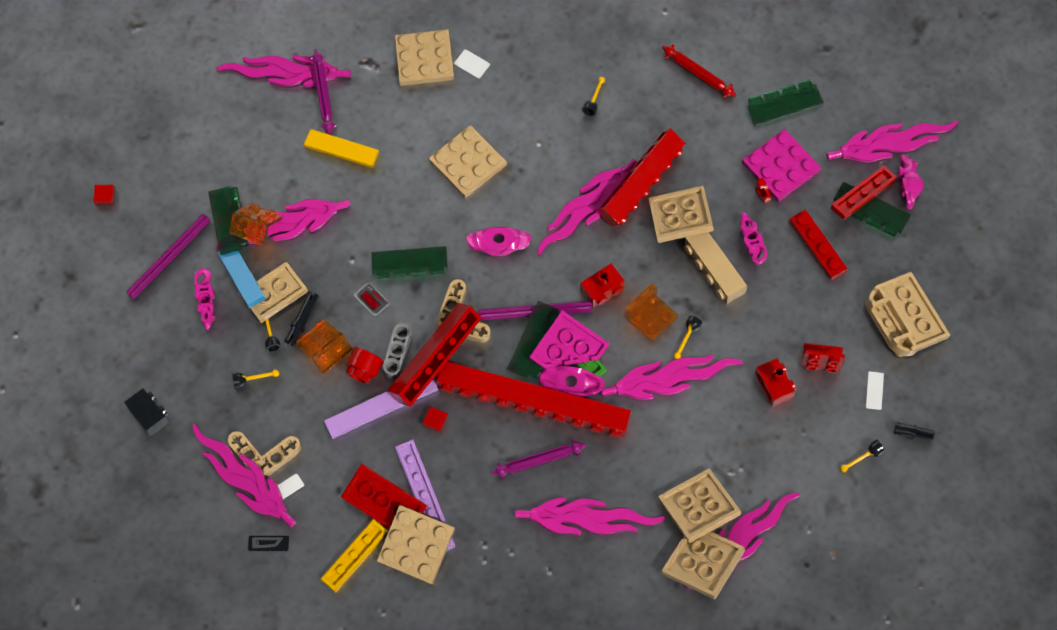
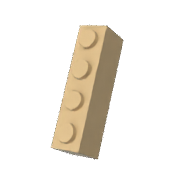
M709 232L685 238L684 249L689 256L692 255L695 259V265L705 273L707 282L710 285L713 284L720 300H724L728 304L746 293V283Z

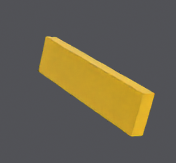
M310 129L304 143L305 148L369 168L374 167L379 155V150L313 129Z
M373 519L320 580L336 593L388 535V530Z

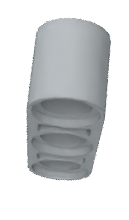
M399 323L394 327L384 360V373L390 381H395L403 372L412 341L410 327L405 323ZM401 332L407 333L404 337L398 336ZM395 350H402V353L398 355L393 354ZM391 367L397 368L395 372L388 371Z

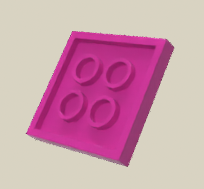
M786 129L742 160V164L757 180L761 178L765 180L770 194L777 202L821 171L818 163Z

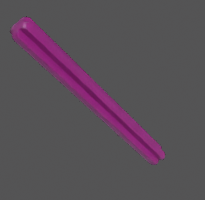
M201 214L126 291L127 295L135 299L210 222L209 218L205 214Z
M591 301L488 308L479 309L478 314L482 318L481 320L545 316L548 314L558 315L562 310L567 314L592 311Z

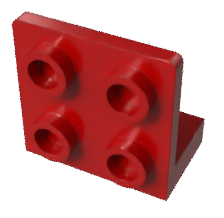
M804 343L801 367L811 371L821 369L829 373L840 372L845 360V354H842L843 347Z

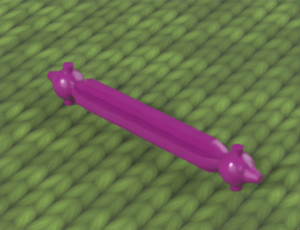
M315 49L310 60H313L315 63L313 68L321 117L324 121L321 129L323 128L331 135L336 124L331 122L332 111L325 68L322 63L325 56H322Z
M572 440L571 446L563 445L511 461L505 466L497 463L496 469L491 473L503 479L506 473H515L569 456L572 452L576 453L577 456L581 455L580 452L586 447V444Z

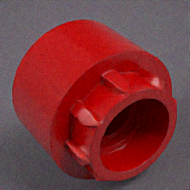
M354 347L345 364L348 367L346 373L351 378L367 384L370 383L371 379H376L384 361L365 349Z

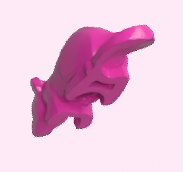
M902 154L900 157L902 167H898L897 178L902 180V184H899L902 197H906L907 210H911L914 207L915 199L923 191L924 183L917 174L916 166L918 162Z
M742 212L740 233L744 236V247L752 257V263L760 265L767 258V250L765 244H763L762 234L757 232V223L755 221L752 222L748 215ZM764 252L763 257L761 259H758L760 255Z
M203 268L195 273L194 286L196 287L195 298L199 304L197 311L201 315V322L208 331L215 320L213 315L215 293L212 284L209 283L212 276L211 272ZM205 275V278L198 284V277Z

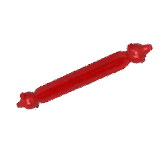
M673 44L671 46H662L665 52L664 57H672L682 67L715 89L723 91V97L736 96L733 89L734 85L726 86L723 80L683 53L675 51Z

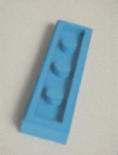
M235 244L225 248L224 251L217 252L249 308L266 300Z

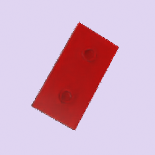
M362 463L341 495V498L389 529L399 505L421 514L428 507V505Z

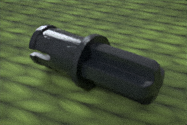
M896 422L895 435L907 436L911 440L916 438L932 442L935 436L933 430L919 428L915 424L912 426Z

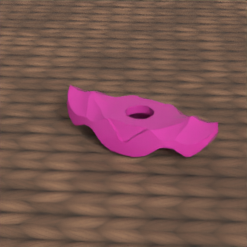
M491 227L469 234L466 237V241L469 247L475 251H483L492 256H506L516 250H523L528 247L532 237L529 233L514 228ZM501 234L504 236V241L496 243L493 240L494 236Z
M559 366L547 368L539 374V382L543 387L580 397L594 395L605 386V382L601 377L576 367ZM568 376L576 377L577 384L575 386H569L566 383Z

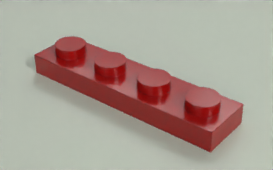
M883 165L835 201L830 209L844 221L893 184L897 177Z
M806 209L789 219L791 225L830 280L847 272L848 268Z

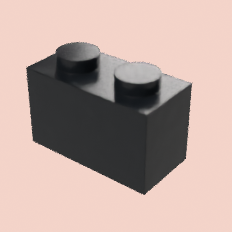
M142 388L124 403L151 437L169 423L166 418L169 414L162 405L158 407L155 404L157 399L151 392L147 393Z

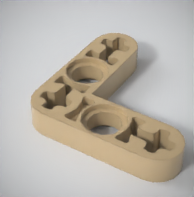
M456 279L450 283L437 318L438 327L442 324L441 321L446 319L447 314L449 315L452 311L446 307L449 302L463 304L467 291L464 281ZM461 286V290L458 291L457 297H455V288ZM479 322L475 326L473 335L470 333L466 339L479 343L487 342L491 337L489 326ZM485 330V334L480 337L478 332Z
M236 431L228 437V443L238 458L240 454H245L247 451L254 452V457L251 460L263 468L265 478L295 457L301 450L299 439L289 436L261 457L243 433ZM235 438L240 439L241 444L244 446L242 449L234 442ZM289 443L295 444V447H296V448H295V449L289 448V445H288V444H289ZM282 448L284 449V451H286L287 456L284 455L283 451L281 450ZM273 454H280L282 458L279 462L274 463L271 461ZM266 460H268L269 464L272 466L271 468H269L266 464ZM242 461L246 468L251 470V468Z

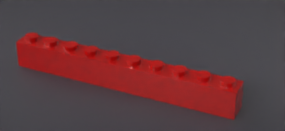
M448 361L440 370L436 381L438 388L445 393L454 392L463 398H477L482 403L492 402L501 408H514L519 413H533L538 418H552L557 423L566 422L576 428H589L594 433H608L613 438H625L631 417V410Z

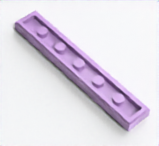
M434 379L418 399L438 391V386ZM385 392L328 418L324 422L332 439H335L406 405L398 403L388 392Z
M412 439L395 446L414 497L428 505L423 515L447 524L414 440ZM453 538L447 550L456 547Z

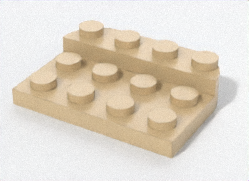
M912 272L877 285L865 301L869 315L889 348L898 357L912 356L917 351L950 337L948 330Z

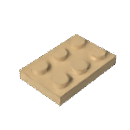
M285 262L256 281L266 300L250 307V310L259 322L263 323L306 294L308 289L290 265Z

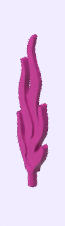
M265 56L252 59L243 57L242 59L249 65H268L266 67L251 68L236 63H226L216 68L217 71L234 70L249 78L266 76L283 78L268 79L270 84L289 87L303 83L305 88L316 87L313 68L315 63L313 60H310L312 56H292L294 61L308 65H300L280 56ZM322 60L327 82L335 80L337 77L351 78V70H337V67L331 66Z
M958 120L943 126L920 123L901 132L889 131L900 130L903 124H889L877 128L867 138L863 139L867 135V130H864L854 135L844 146L840 147V150L826 153L828 160L842 157L843 159L864 163L892 158V153L872 152L913 151L928 142H937L939 137L929 135L914 141L911 140L912 138L926 133L948 132L958 124Z
M632 159L624 167L621 166L617 169L599 173L584 187L580 188V193H585L599 185L594 191L571 200L563 207L554 223L547 226V230L556 229L568 215H571V218L560 230L544 238L540 243L538 255L540 256L545 247L550 243L570 236L587 215L595 212L586 220V226L599 219L601 215L597 212L598 208L637 161Z
M307 199L292 205H286L285 209L287 211H304L264 214L247 225L237 227L238 231L247 232L265 225L262 229L250 234L236 235V237L235 235L229 236L219 242L216 249L218 250L230 243L255 244L270 235L280 232L287 233L274 236L272 238L274 242L289 240L300 235L308 227L310 232H314L325 225L337 213V210L351 206L349 199L334 203V201Z
M711 354L705 358H679L651 375H644L660 366L661 362L657 361L653 364L634 368L622 380L615 383V386L603 388L601 394L602 397L617 393L618 396L623 395L637 400H652L653 394L646 392L659 395L677 394L689 389L690 384L686 383L672 387L673 385L687 380L709 379L724 367L742 365L743 361L733 358L722 359L706 368L688 369L689 366L707 364L713 359L714 355Z
M193 424L195 436L200 443L216 451L225 461L227 468L223 466L214 454L202 453L203 456L209 458L220 477L226 483L248 491L255 496L256 500L241 492H237L236 496L241 498L255 512L281 518L292 528L296 521L286 512L287 509L276 482L272 478L266 481L260 466L244 454H240L239 458L251 470L244 467L234 457L226 444L205 437L198 426Z
M800 493L789 494L781 498L771 513L757 523L751 524L753 520L768 510L770 500H767L762 507L742 516L734 524L727 539L745 547V552L739 561L749 558L763 543V538H759L751 547L747 548L749 543L760 533L775 526L785 505L791 500L800 497ZM722 530L719 535L724 537L725 530Z
M555 498L536 508H531V510H515V518H531V521L538 523L553 533L574 534L578 536L582 534L581 530L575 527L564 526L562 523L574 524L589 532L606 535L621 531L637 532V528L630 524L610 525L608 524L610 521L628 520L647 526L655 525L665 520L664 516L647 518L627 508L606 511L588 508L587 506L605 507V502L593 499H579L558 507L566 502V498Z

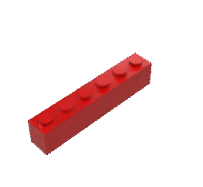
M671 128L662 131L602 203L597 212L611 226L622 225L628 219L627 215L629 212L634 211L638 207V201L648 195L652 184H656L661 179V173L671 167V161L683 152L682 148L686 143Z
M458 303L387 392L398 403L411 407L482 319L471 306Z

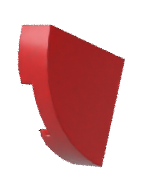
M763 178L757 180L755 190L762 201L766 203L771 200L769 189Z

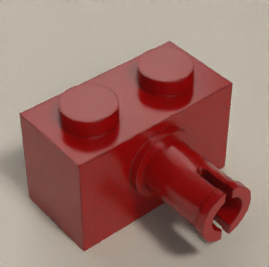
M611 263L580 283V291L588 301H591L592 307L600 306L610 296H616L623 291L625 280Z
M778 358L757 366L755 375L772 407L792 399L796 390L794 382L789 380L786 375L787 369L785 365L780 363Z

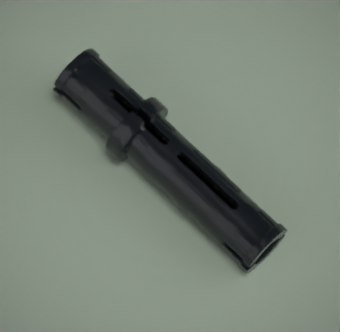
M308 291L295 321H292L291 329L284 340L288 345L291 342V346H296L297 340L301 332H304L305 324L319 298L318 294L314 293L312 295L313 292Z

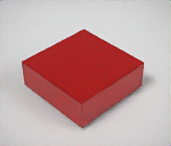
M95 185L94 204H113L114 185Z
M430 407L423 421V426L441 432L448 418V413Z

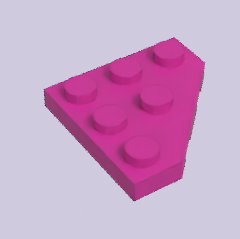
M562 310L529 359L543 369L592 362L600 359L610 343Z

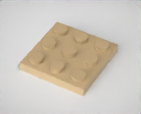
M449 29L395 35L400 86L454 80Z
M471 125L429 157V162L464 198L468 197L507 165V161Z
M704 186L649 198L658 243L714 231Z
M710 468L658 496L660 503L689 543L741 515V510Z
M399 505L377 562L433 584L456 528Z
M709 532L691 543L683 536L662 569V574L715 600L744 554L745 547L713 532Z

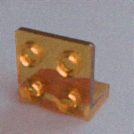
M251 203L233 212L229 234L262 246L266 244L269 226L282 220L283 216L277 214L275 210H266L260 208L261 206Z
M651 283L625 308L624 317L650 341H654L678 318V314L657 296V287Z
M326 320L318 323L296 343L297 347L312 358L323 374L353 350L345 336Z

